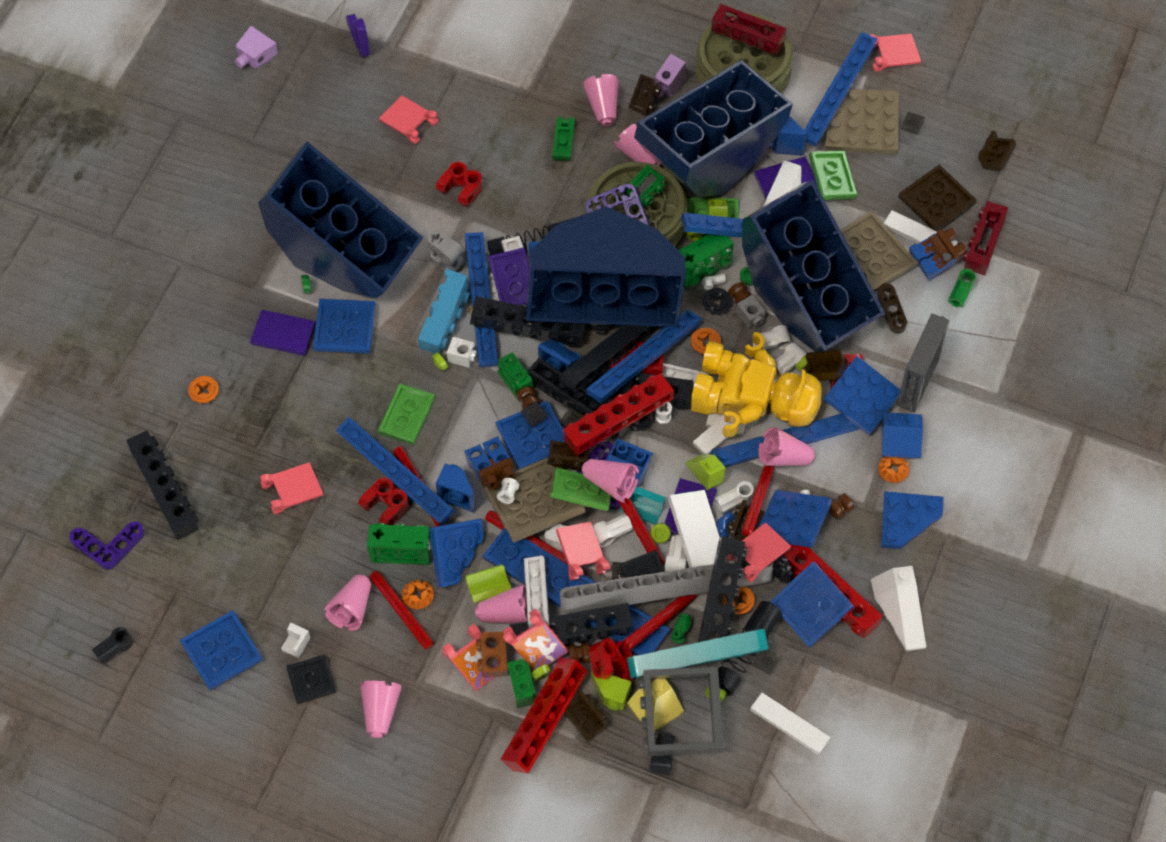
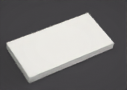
M705 490L670 495L668 501L689 568L714 564L720 537Z

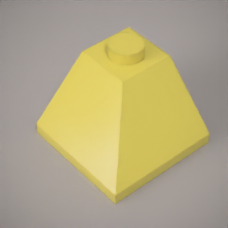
M665 678L650 679L654 733L684 713L673 688ZM638 689L629 699L627 705L641 722L642 717H645L644 709L640 707V697H643V689Z

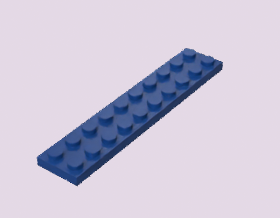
M505 528L483 554L485 561L493 566L504 565L506 574L525 586L524 558L544 556L547 599L560 607V591L563 588L596 583L585 575L579 576L578 580L571 581L567 564L526 538L513 543ZM629 605L633 628L636 631L652 617ZM609 619L606 625L614 626L617 620ZM591 622L588 626L595 629L597 624ZM664 625L660 626L632 648V654L637 656L656 652L670 633V629ZM634 631L625 636H618V634L610 635L609 639H612L615 643L624 641Z

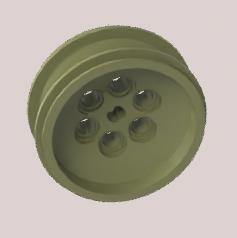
M747 13V14L753 15V16H755V17H758V18H761V19H763V20H766V21H769V22H772V23L776 24L775 22H773L772 20H770V19H768V18H766V17H764V16L757 15V14H752V13ZM733 14L728 15V16H730V17L734 16L735 19H737V16H736V15H733ZM710 25L703 32L697 44L696 78L700 85L742 60L782 94L791 78V65L793 61L791 42L786 35L785 41L776 55L734 40L728 36L717 34L711 30ZM766 26L764 27V29H769L770 32H774V31H775V30H773V29H771V28H768V27H766Z
M628 162L612 167L595 181L590 189L587 200L621 185L629 184L648 164L654 171L664 177L665 185L663 191L653 197L650 205L644 207L650 226L658 229L674 247L678 245L684 235L681 217L683 213H687V199L682 186L672 174L654 164ZM646 178L641 187L637 189L639 195L641 196L654 181ZM618 191L617 193L619 194L620 199L622 201L623 199L621 198V196H623V194H620ZM610 194L607 197V203L612 205L616 202L614 194ZM592 202L593 206L590 209L596 210L597 206L603 205L605 207L603 202L599 204ZM623 205L614 208V210L627 215ZM632 206L630 212L632 215H637L639 209Z

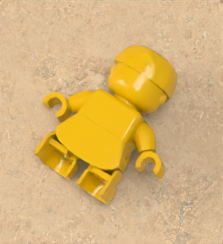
M758 332L753 333V343L758 346L752 347L749 344L745 346V354L754 357L752 360L743 354L724 350V346L721 343L708 342L703 358L702 371L720 376L717 382H714L712 376L698 373L692 393L691 411L706 415L713 413L717 415L724 414V421L733 423L732 425H725L722 429V434L725 437L735 436L739 431V424L745 425L757 421L759 417L765 416L769 404H771L773 416L782 421L789 422L788 426L804 427L813 422L821 405L822 387L820 381L802 369L801 375L786 372L775 382L777 372L775 360L764 350L765 339L762 334Z

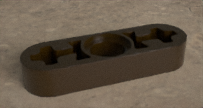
M885 283L879 287L877 296L886 313L884 315L890 330L895 334H901L906 330L907 319L895 288L891 284ZM883 291L889 293V300H887V295ZM894 305L897 307V311L890 312L887 307ZM896 317H897L898 323L901 324L900 327H898V325L895 324V321H896L895 318H896Z

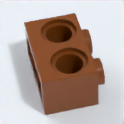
M503 631L481 632L480 639H476V649L481 653V659H477L478 671H482V677L507 675L506 641L503 638ZM493 641L496 647L488 648L485 643ZM495 661L497 663V667L490 668L488 667L487 662Z

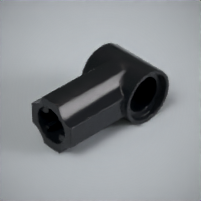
M117 627L112 631L111 636L94 647L92 651L99 661L104 664L120 651L129 649L133 644V638L126 628ZM121 636H126L123 641L118 642Z
M666 732L658 733L655 745L674 744L675 736ZM672 755L652 756L649 772L670 776L673 761Z

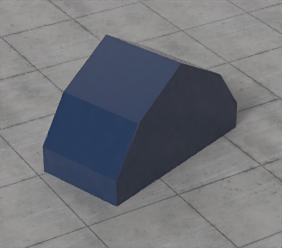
M740 60L637 123L634 138L647 154L696 197L725 195L765 154L789 119L793 103L745 62Z
M308 141L297 150L258 202L267 231L294 267L342 291L371 298H377L385 293L424 238Z
M813 180L804 182L743 218L742 248L755 292L780 322L787 326L788 331L813 351H826L886 314Z
M607 206L557 224L530 253L526 321L678 327L686 275L685 257L658 229Z

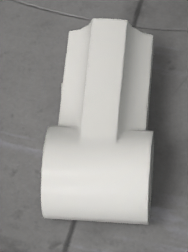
M779 325L771 331L760 333L765 339L764 350L771 348L785 350L792 343L787 326Z
M796 342L791 343L785 349L784 354L775 360L776 373L781 376L783 373L792 370L807 352Z
M742 481L736 488L715 498L720 512L725 514L735 509L737 505L741 506L742 500L747 501L746 505L750 504L754 496L753 485L750 482ZM743 491L749 492L748 495H742L740 493Z
M624 514L607 523L605 521L598 522L593 526V529L602 548L613 543L615 538L632 531L633 527L629 517Z
M679 535L672 536L669 555L666 558L665 572L686 568L687 559Z

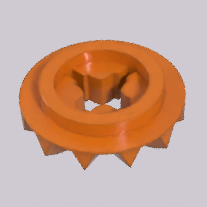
M700 328L692 334L691 345L694 351L699 352L700 355L705 354L707 344L703 346L702 341H705L707 337H709V341L721 343V337L714 329Z
M200 376L190 383L188 393L193 402L208 404L209 401L215 400L216 395L219 394V386L212 377ZM199 388H202V389H206V388H207L208 394H207V393H204V392L201 393V391H200Z
M886 456L881 459L878 465V472L885 481L899 483L907 478L909 463L905 461L904 457ZM891 463L894 464V466H898L897 474L896 471H894V469H889L891 468Z
M422 579L411 580L410 583L405 584L402 591L404 603L412 609H423L430 605L434 598L433 587L428 581L425 582ZM415 588L418 589L419 592H422L421 600L419 599V597H417V595H414Z
M746 586L739 587L737 599L742 595L743 603L735 606L734 614L739 616L745 613L748 614L755 602L754 594ZM723 594V601H722V602H723V604L725 605L726 602H727V598H726V596Z

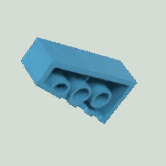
M446 269L444 276H446L445 283H440L438 288L437 302L433 301L431 305V317L426 318L418 338L419 349L434 354L438 352L440 355L443 349L447 348L448 338L450 334L455 332L456 321L461 319L464 311L463 307L469 303L471 297L467 275Z

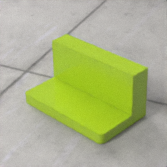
M502 564L465 576L470 596L474 603L512 589Z

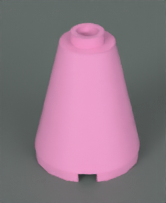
M601 74L602 78L596 79L595 76L586 79L583 85L598 123L607 127L616 121L619 81L615 75Z
M635 123L619 135L620 140L618 142L615 140L614 146L634 162H645L661 167L634 138L637 127Z
M771 427L762 436L765 439L759 445V459L764 465L799 466L809 465L814 460L815 453L811 446L779 428Z
M589 459L583 464L582 472L586 479L617 501L625 502L623 499H629L636 488L638 479L635 478V474H639V469L636 465L630 463Z
M355 575L326 604L324 608L326 610L325 616L332 624L341 629L343 626L349 627L348 631L360 628L371 589L369 578L365 575Z
M519 585L479 602L478 607H475L477 619L485 623L516 624L527 622L526 586Z
M385 681L361 682L360 688L366 733H369L371 738H383V735L388 733L402 686L400 684L392 683L389 686V684H385Z

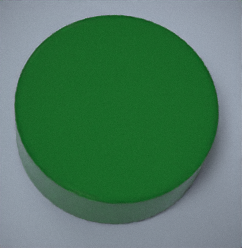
M745 267L740 271V281L744 282L746 286H752L753 282L749 268Z
M301 275L303 294L310 293L309 275Z

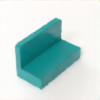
M636 486L630 500L643 521L654 525L657 524L665 507V497Z

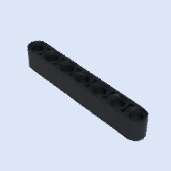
M624 324L562 373L560 382L573 392H579L630 352L628 350H633L637 347L638 342H643L651 336L658 326Z

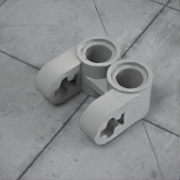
M440 231L429 233L427 239L428 245L431 248L429 252L431 262L444 272L446 269L456 272L465 262L461 256L464 252L463 248L459 243Z

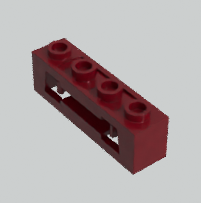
M723 4L719 5L712 18V31L760 48L768 53L777 55L786 38L787 28ZM727 12L730 13V14L736 15V16H737V19H735L734 16H732V17L728 16V15H727ZM766 26V27L771 28V29H773V30H775V31H774V32H770L769 29H764V27Z
M987 201L985 208L981 207L978 215L981 218L980 222L976 221L973 229L975 236H971L968 243L970 250L964 253L962 260L965 262L964 269H971L974 273L986 275L1006 218L1007 206ZM988 221L987 227L993 228L985 251V249L979 248Z

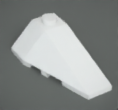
M784 160L764 206L801 185L800 165Z
M913 566L892 568L872 578L871 585L874 599L882 608L886 619L890 621L906 651L926 649Z

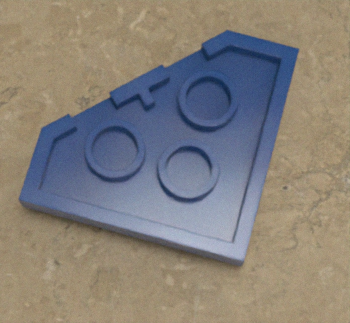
M884 491L881 548L902 549L910 540L919 536L932 523L941 519L943 515V497Z
M481 518L429 528L437 587L459 583L461 573L465 567H468L475 555L473 552L484 539Z

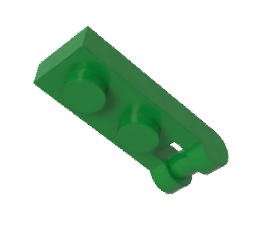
M557 116L552 160L570 161L575 128L574 117L563 119V117Z

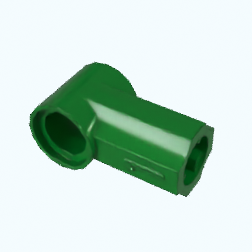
M971 269L960 271L955 286L948 298L951 306L963 308L976 277Z

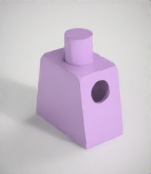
M250 26L236 44L238 57L234 62L239 68H243L247 63L254 68H258L278 54L276 42Z
M672 54L669 55L655 76V79L661 81L660 87H662L660 95L656 98L661 99L664 94L672 97L688 79L686 63Z

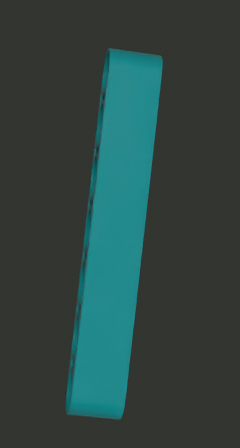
M759 629L627 658L630 677L634 679L642 677L643 670L687 668L769 650L765 629Z

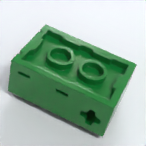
M708 234L678 250L685 257V288L696 285L704 277L713 276L715 272L720 269H726L732 264L734 243L729 236Z
M369 524L367 548L370 562L430 565L432 545L429 527L424 525Z

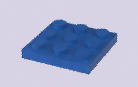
M319 299L313 350L370 354L376 308L375 301Z
M856 356L823 400L869 435L883 418V412H887L898 398L901 390Z
M548 400L495 422L518 470L547 458L551 440L565 442L563 439V428Z
M775 490L759 527L767 523L788 544L812 548L832 503L829 497Z
M814 561L770 601V603L780 609L782 617L808 647H812L855 607Z
M233 610L180 639L183 648L209 691L263 660Z

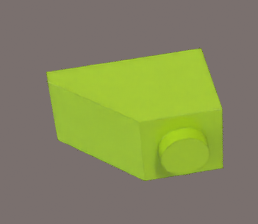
M708 199V215L728 217L726 199Z
M701 454L685 462V465L707 490L723 483L725 466L715 455Z
M591 672L592 682L603 704L611 710L616 711L619 709L623 711L631 691V681L613 675L608 679H599Z

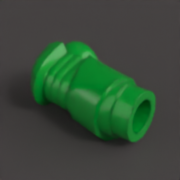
M681 613L679 618H677L674 631L670 637L673 643H685L684 637L692 625V617L690 615Z

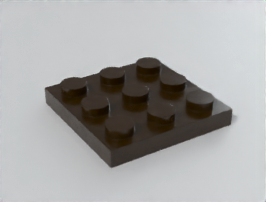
M940 164L902 190L898 195V198L934 231L942 229L975 205L977 201Z

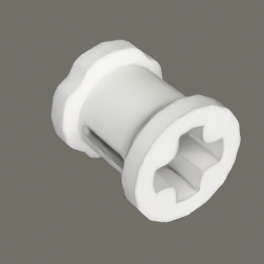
M669 402L655 410V420L657 423L667 424L671 421L672 405Z
M504 478L502 489L498 492L497 499L504 504L513 503L514 493L518 490L519 483L515 479Z

